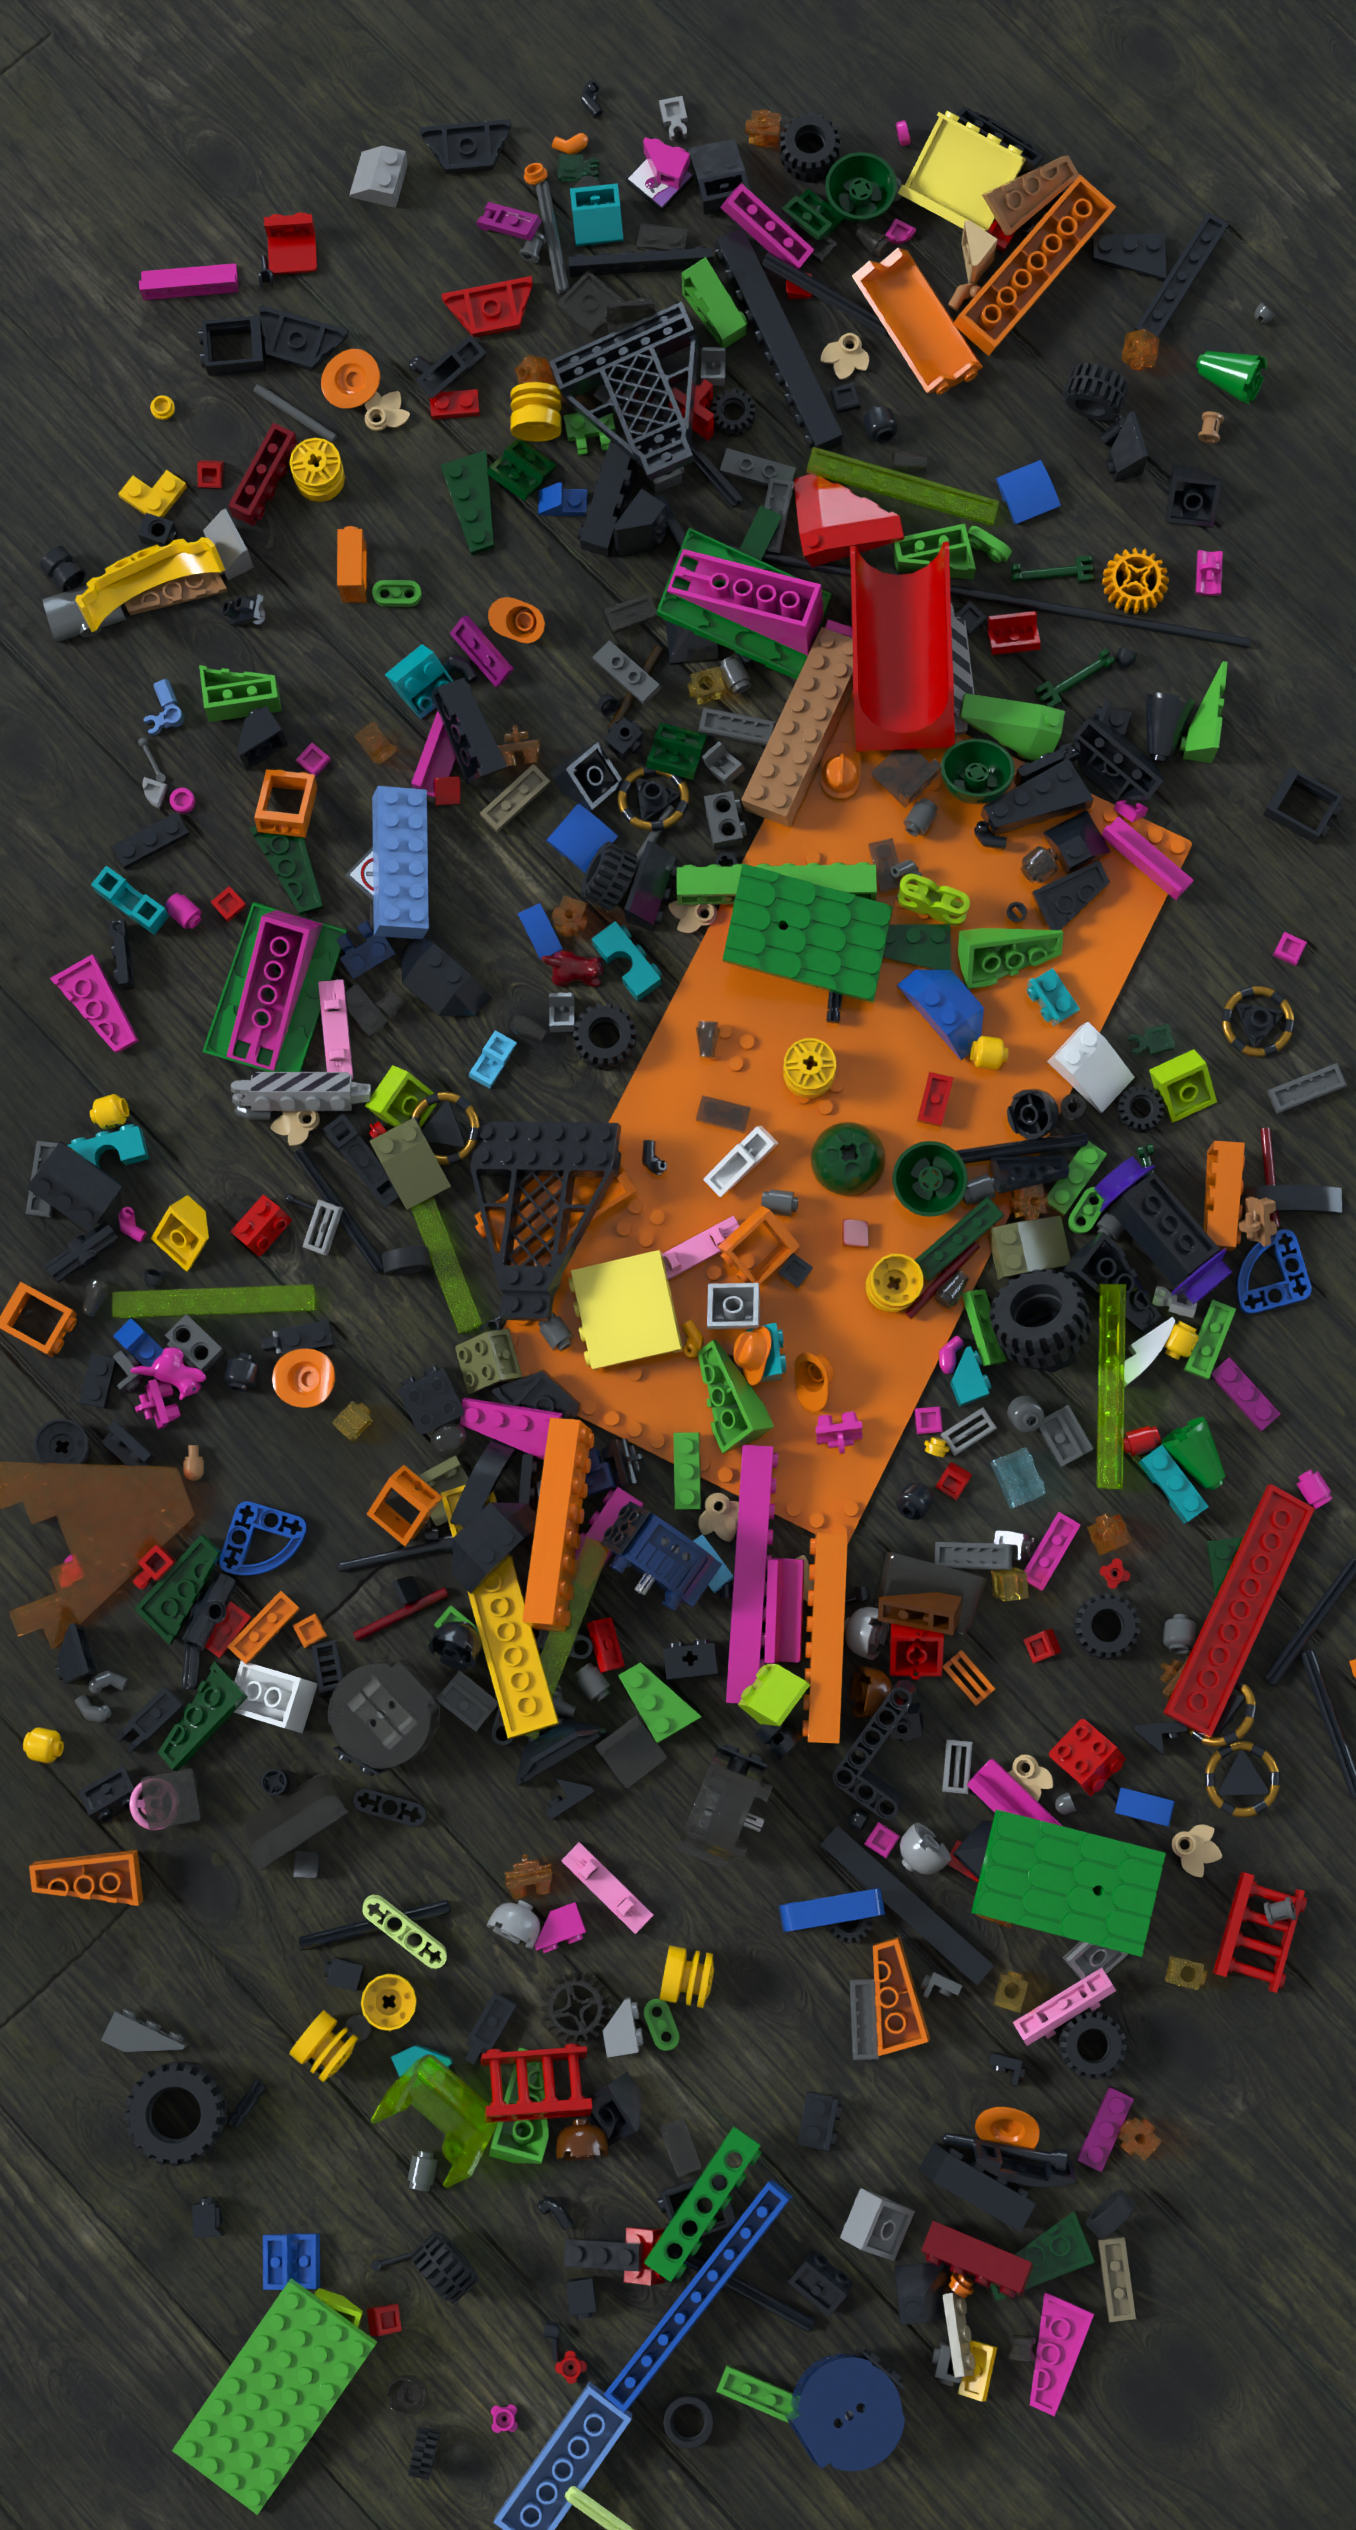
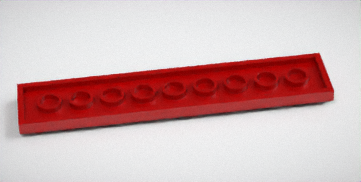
M1272 1484L1267 1485L1163 1714L1207 1738L1212 1737L1314 1512V1507Z

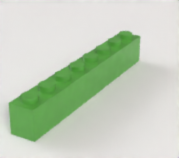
M860 862L856 865H845L844 863L820 865L818 863H809L805 866H796L795 864L786 863L781 866H771L769 864L754 866L876 901V864L870 865L867 862ZM716 864L707 867H696L694 865L677 867V905L734 904L742 864H735L732 867H721Z

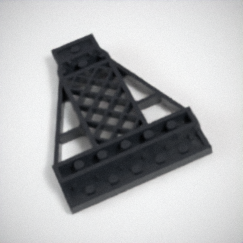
M682 302L549 361L565 401L645 469L650 481L695 461L691 451L699 341ZM690 346L689 367L671 375H665L660 360ZM647 365L645 370L639 369ZM655 366L657 367L659 374L653 373ZM624 376L623 380L617 379L619 377ZM633 376L641 377L637 384L630 383ZM648 379L655 381L652 388L645 386ZM688 379L685 418H683L671 388ZM662 384H664L666 391L659 390ZM602 385L606 386L611 398L608 403L590 411L574 399ZM612 386L618 387L615 393ZM626 389L633 391L629 398L622 396ZM640 393L647 394L644 402L637 400ZM655 397L663 398L659 405L652 404ZM670 401L674 409L667 408ZM619 403L625 405L623 410H621ZM633 407L640 408L637 415L629 414ZM647 411L655 412L652 419L644 418ZM611 413H617L629 443L627 444L599 419ZM662 414L670 416L666 423L659 421ZM626 421L632 422L630 428H628ZM640 424L647 426L644 433L637 432Z
M479 1121V1138L473 1149L470 1169L499 1290L503 1292L500 1318L503 1320L551 1321L553 1300L560 1287L562 1274L614 1177L619 1175L621 1153L618 1148L621 1125L619 1123ZM481 1175L511 1176L508 1200L505 1203L486 1202ZM538 1176L550 1177L544 1182H542ZM575 1177H603L589 1205L572 1204ZM536 1179L540 1186L529 1194L524 1187ZM559 1179L562 1182V1187L555 1194H552L548 1187ZM523 1191L527 1197L520 1202ZM546 1191L550 1198L539 1207L534 1200ZM532 1202L537 1209L525 1218L521 1211ZM556 1203L559 1207L558 1212L549 1219L544 1212ZM491 1210L506 1211L500 1252H498L489 1211ZM584 1212L566 1246L570 1213ZM519 1214L523 1221L517 1226ZM542 1214L547 1221L535 1230L531 1223ZM526 1227H529L533 1234L522 1242L517 1235ZM552 1227L555 1230V1236L546 1243L541 1235ZM516 1239L520 1245L513 1250ZM539 1239L543 1246L532 1254L528 1247ZM525 1250L530 1257L518 1266L514 1259ZM549 1251L552 1259L545 1266H542L537 1260Z

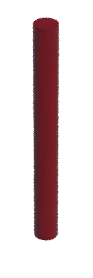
M1262 1128L1260 1132L1266 1185H1276L1270 1128ZM1274 1211L1269 1214L1270 1220L1274 1221L1277 1228H1279V1211Z
M974 1242L960 1254L914 1301L904 1314L909 1319H912L980 1246Z
M445 1587L353 1632L355 1640L358 1642L448 1597L449 1595Z

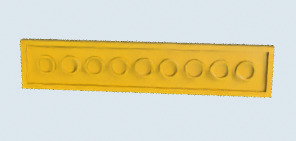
M465 1485L441 1492L452 1537L463 1529L451 1524L450 1520ZM494 1490L485 1507L490 1502H497ZM511 1555L472 1594L468 1592L509 1739L559 1724L533 1629L522 1622L525 1600Z

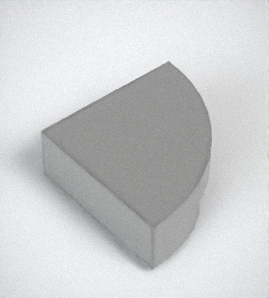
M144 777L142 785L144 794L151 805L160 809L168 786L167 784Z

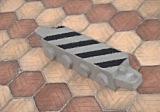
M951 604L955 735L966 734L968 723L959 718L963 694L974 695L966 622L961 617H955L954 606Z
M256 1072L251 1076V1080H238L231 1083V1091L235 1093L232 1097L234 1105L251 1106V1111H352V1104L370 1102L371 1085L352 1082V1075L348 1072Z

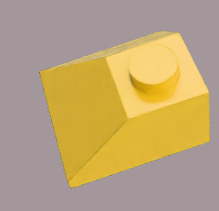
M188 1195L169 1206L151 1237L186 1272L191 1269L209 1239L206 1211Z

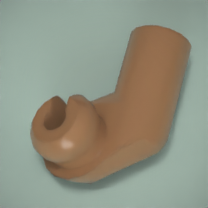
M976 283L958 286L948 306L958 311L964 300L974 298L982 288Z

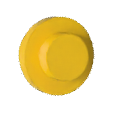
M157 396L152 401L150 409L155 418L166 420L174 414L175 405L171 398Z
M932 1437L931 1440H925L924 1443L927 1453L939 1457H944L945 1453L949 1452L950 1449L946 1446L945 1440Z

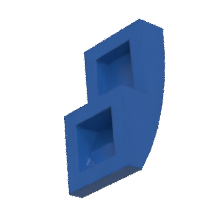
M540 903L517 913L540 960L542 956H550L563 949Z
M1120 1788L1115 1813L1169 1827L1175 1801Z

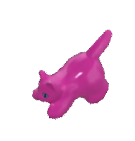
M175 1347L165 1348L162 1355L154 1361L151 1367L137 1366L131 1369L133 1374L154 1376L161 1382L176 1386L180 1391V1400L197 1393L201 1389L199 1382L206 1380V1375L201 1370L184 1365V1354Z

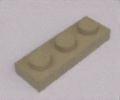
M533 764L480 812V816L498 833L545 790L551 782Z
M1125 2237L1097 2239L1108 2321L1117 2322L1136 2319Z
M956 2293L944 2294L943 2302L954 2377L974 2376L975 2358L970 2351L971 2331L966 2324V2301Z

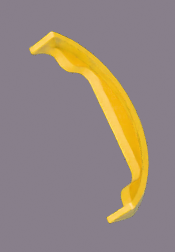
M201 537L196 542L188 543L184 539L173 540L167 546H151L110 565L105 569L106 573L97 578L93 577L86 583L88 589L82 595H77L75 601L91 632H94L102 621L117 607L152 587L188 575L223 572L225 568L215 544L209 538Z

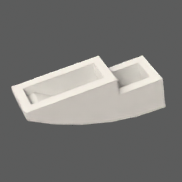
M757 1126L703 1180L719 1197H722L758 1165L779 1143L763 1126Z
M1173 1317L1129 1346L1128 1349L1133 1356L1113 1370L1124 1387L1135 1380L1162 1350L1174 1326L1175 1320Z

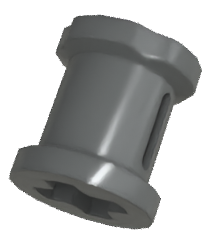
M536 232L531 241L526 240L523 249L519 251V257L529 263H538L540 249L546 243L544 235Z
M1290 1896L1286 1897L1284 1901L1272 1904L1269 1902L1264 1903L1265 1914L1270 1925L1289 1918L1291 1920L1297 1919L1295 1906Z

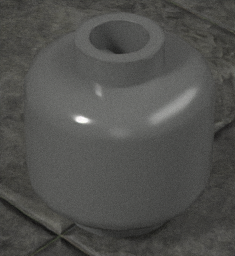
M1019 1396L1008 1406V1419L1017 1430L1030 1433L1042 1425L1044 1420L1043 1409L1032 1397Z
M1176 1614L1172 1619H1168L1164 1623L1163 1643L1169 1648L1171 1653H1189L1197 1640V1624L1190 1620L1187 1615Z

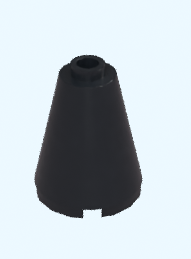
M1153 692L1152 695L1146 693L1147 754L1152 756L1151 760L1166 762L1167 758L1171 759L1194 708V700L1187 698L1186 702H1182L1178 695Z

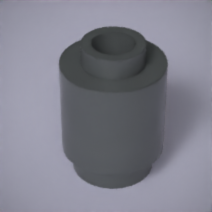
M731 656L721 662L719 672L729 691H732L734 695H738L751 687V678L740 658Z
M924 798L916 802L903 822L906 826L905 830L915 837L918 835L924 836L937 816V806Z
M984 1174L969 1180L963 1196L965 1205L972 1204L974 1206L981 1203L986 1197L990 1199L995 1198L997 1188L994 1178Z
M770 1189V1191H763L761 1206L770 1209L774 1215L791 1217L792 1212L797 1213L799 1198L794 1197V1192Z
M1109 1210L1096 1225L1099 1229L1097 1231L1098 1234L1104 1232L1113 1241H1116L1125 1230Z
M552 1313L551 1321H539V1331L553 1351L559 1350L561 1352L571 1346V1340L574 1336L560 1316Z
M591 1662L575 1673L578 1679L576 1682L591 1701L596 1699L600 1702L610 1694L608 1689L612 1685L603 1673H600L597 1666L594 1667Z
M418 2150V2155H412L408 2181H410L409 2188L419 2191H430V2186L434 2184L438 2159L433 2158L434 2153Z

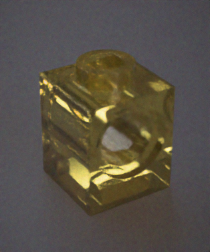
M719 666L691 674V683L687 685L691 698H696L697 705L726 697V688ZM705 682L712 685L709 690H703L699 686Z
M352 1401L334 1419L332 1424L353 1443L373 1422L371 1417H369L372 1412L362 1402L357 1405Z
M1012 1567V1570L991 1571L993 1596L1004 1602L1029 1598L1026 1572L1016 1567Z
M1170 1956L1165 1982L1199 1990V1986H1204L1207 1971L1203 1970L1204 1964ZM1186 1966L1191 1967L1193 1970V1977L1189 1981H1184L1180 1975L1181 1970Z
M1008 1971V1975L1001 1973L993 2004L1020 2013L1028 1982L1023 1980L1024 1975L1013 1971ZM1009 1983H1015L1018 1987V1994L1013 1998H1008L1004 1993V1989Z

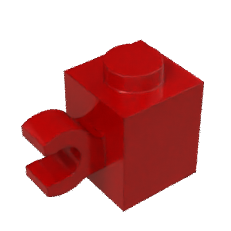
M156 1544L138 1562L144 1571L133 1580V1583L139 1589L144 1590L152 1579L159 1582L177 1561L162 1546Z

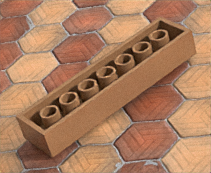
M821 627L741 799L745 811L788 827L791 826L853 692V639L851 637Z

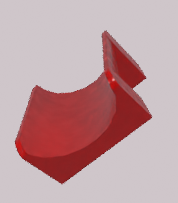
M949 541L943 542L937 557L926 567L914 573L902 575L883 573L873 568L859 554L857 546H850L856 751L950 748L955 744Z

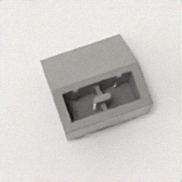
M631 1997L625 1998L603 2030L607 2058L638 2053L640 2050L639 2046L644 2044L642 2029H636L635 2019H639L637 2002H632Z

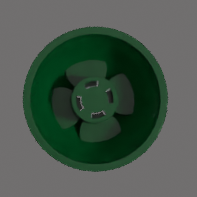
M866 152L851 153L840 158L830 168L826 177V195L831 207L839 216L851 222L866 223L878 219L890 208L896 196L897 180L891 166L879 156Z
M984 739L960 741L952 745L945 752L941 760V776L948 791L958 800L973 805L987 804L1001 797L1011 785L1015 772L1014 762L1010 754L1000 745Z
M842 1122L830 1126L819 1135L812 1148L811 1166L816 1179L827 1190L843 1196L858 1195L868 1191L879 1181L885 1167V1151L878 1136L868 1127L854 1122Z
M935 1141L920 1142L906 1149L898 1158L892 1176L893 1188L901 1204L915 1214L928 1217L945 1214L956 1207L965 1194L968 1182L967 1169L960 1155L948 1145Z

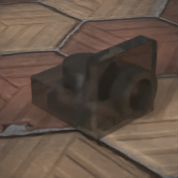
M996 1530L994 1543L1013 1545L1012 1559L1030 1561L1035 1550L1034 1536L1001 1530Z

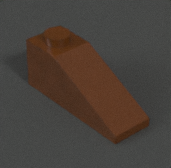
M939 1592L882 1596L879 1598L878 1621L954 1635L961 1619L962 1597Z

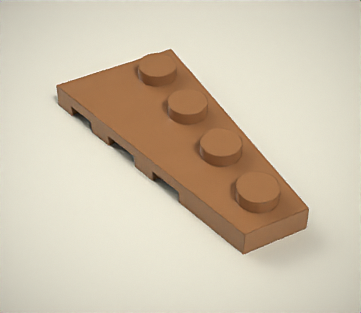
M1062 156L982 194L1004 234L1011 235L1074 182L1079 173L1069 156Z
M218 572L199 573L159 584L134 596L124 604L130 615L226 593L228 590Z

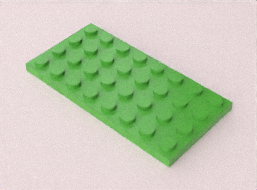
M291 2278L172 2451L258 2515L372 2351L377 2341Z

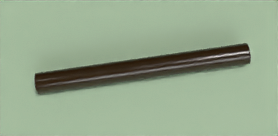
M655 645L642 668L648 675H650L664 651L660 646ZM630 692L627 693L607 727L608 729L614 722H620L628 713L636 699Z

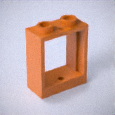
M354 526L338 529L337 587L342 603H367V545L363 530Z
M266 769L254 817L257 832L306 837L317 793L315 775L306 772L295 773L279 769ZM272 787L304 791L299 814L267 811Z
M760 1206L718 1246L723 1253L721 1258L728 1266H734L738 1270L736 1276L741 1282L759 1283V1285L800 1247L772 1211L763 1206ZM763 1223L780 1245L750 1272L732 1250Z
M20 1281L0 1316V1329L46 1355L53 1357L54 1353L58 1354L64 1345L63 1338L67 1331L71 1332L76 1325L77 1319L75 1317L77 1313ZM31 1295L64 1313L46 1345L12 1328Z
M403 1465L390 1476L367 1512V1515L401 1544L406 1546L420 1533L443 1497ZM393 1489L420 1511L412 1525L385 1503Z

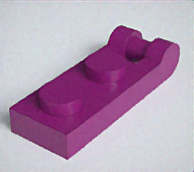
M488 202L484 208V215L479 217L476 224L484 231L492 230L531 241L542 220L538 215Z

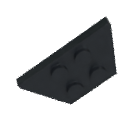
M511 119L426 126L419 127L421 137L445 174L493 170L512 126Z
M263 305L259 306L268 359L314 371L349 335L347 329Z
M545 1370L503 1384L492 1390L507 1405L562 1413V1419L577 1420L581 1403Z

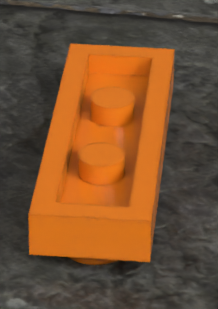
M280 1591L227 1647L248 1665L300 1608Z

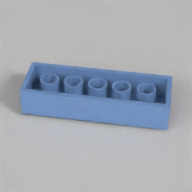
M378 786L372 797L374 936L423 939L429 929L427 790Z
M589 2381L495 2516L494 2523L503 2530H555L572 2506L565 2498V2493L571 2486H575L580 2491L583 2490L631 2421L632 2413L628 2410L623 2413L604 2396L602 2390Z

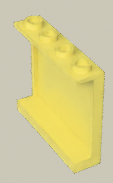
M946 111L944 115L938 112L937 116L939 118L906 184H902L898 194L963 229L964 222L970 220L987 232L995 217L982 194L1017 178L1026 158L1020 156L1023 152L1012 145H1009L1007 149L1000 145L1001 139L989 133L985 137L979 134V127L967 122L966 126L958 122L960 117Z
M660 1250L571 1270L572 1277L568 1278L571 1292L576 1293L577 1302H574L576 1316H581L582 1326L579 1327V1333L582 1342L586 1341L588 1351L584 1352L587 1366H591L592 1370L599 1371L600 1368L670 1352L678 1353L684 1351L663 1253Z

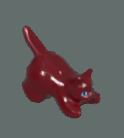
M558 951L553 956H542L541 958L545 964L553 966L551 980L558 987H568L573 981L584 983L590 987H599L601 985V980L598 977L603 974L604 968L602 966L603 960L600 957H580L570 951Z

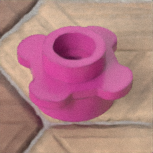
M510 2404L507 2407H500L498 2405L492 2407V2430L495 2433L508 2430L514 2432L517 2429L518 2423L515 2421L516 2406ZM503 2416L507 2417L506 2421L502 2420Z

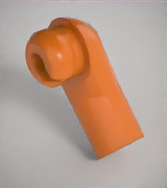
M579 133L568 140L556 136L553 140L552 148L569 155H574L587 146L588 137L584 133Z

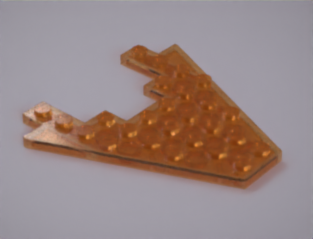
M0 1462V1510L23 1501L31 1524L57 1516L73 1558L72 1561L49 1569L58 1593L9 1611L18 1637L43 1628L51 1649H54L64 1640L69 1624L76 1623L80 1625L141 1567L138 1562L156 1544L163 1546L195 1516L177 1467Z

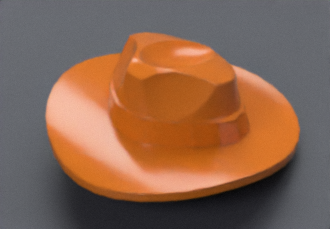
M361 349L343 351L336 355L325 367L321 378L322 392L325 398L336 407L344 409L359 407L369 401L376 393L380 384V370L375 359L366 351Z
M314 1349L290 1351L279 1359L272 1374V1383L277 1395L284 1402L300 1408L315 1407L323 1403L331 1394L335 1382V1369L332 1361L325 1354Z
M994 2107L987 2109L978 2116L975 2123L976 2133L982 2140L1034 2149L1039 2141L1040 2129L1036 2120L1029 2114L1014 2108Z

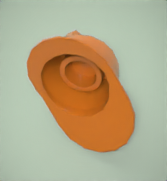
M504 597L492 603L489 609L488 619L490 626L502 636L528 644L538 640L544 632L545 621L542 613L538 608L515 598Z
M841 741L829 745L825 750L821 765V784L825 792L831 797L838 799L847 798L858 789L861 774V756L859 751H856L855 746Z
M759 1326V1328L753 1329L752 1332L740 1334L734 1344V1361L743 1368L744 1377L750 1385H757L761 1381L771 1349V1335L764 1326Z
M801 1353L795 1360L797 1397L806 1409L819 1411L825 1407L828 1401V1386L834 1378V1369L824 1353L817 1355Z

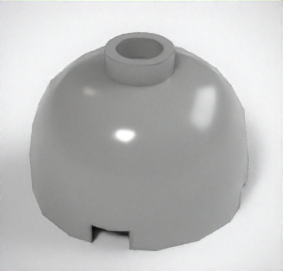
M864 1607L858 1609L850 1618H846L844 1622L845 1640L848 1647L858 1656L874 1660L880 1653V1651L876 1650L879 1642L884 1645L890 1623L878 1621V1608Z
M914 1823L901 1839L900 1852L904 1858L902 1863L910 1872L917 1871L920 1874L931 1875L943 1869L951 1861V1855L943 1843L939 1846L933 1839L936 1835L920 1823Z
M521 1900L517 1904L511 1902L501 1904L495 1909L487 1923L488 1928L495 1926L493 1929L495 1933L516 1944H519L520 1940L526 1942L525 1947L533 1949L540 1932L539 1919L531 1912L533 1907Z

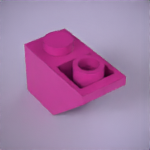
M645 137L643 141L644 154L656 181L679 190L690 166V153H687L680 147L665 145L659 139Z
M576 1902L550 1911L535 1944L536 1950L543 1949V1952L546 1953L557 1949V1943L567 1939L568 1944L583 1939L582 1933L587 1931Z

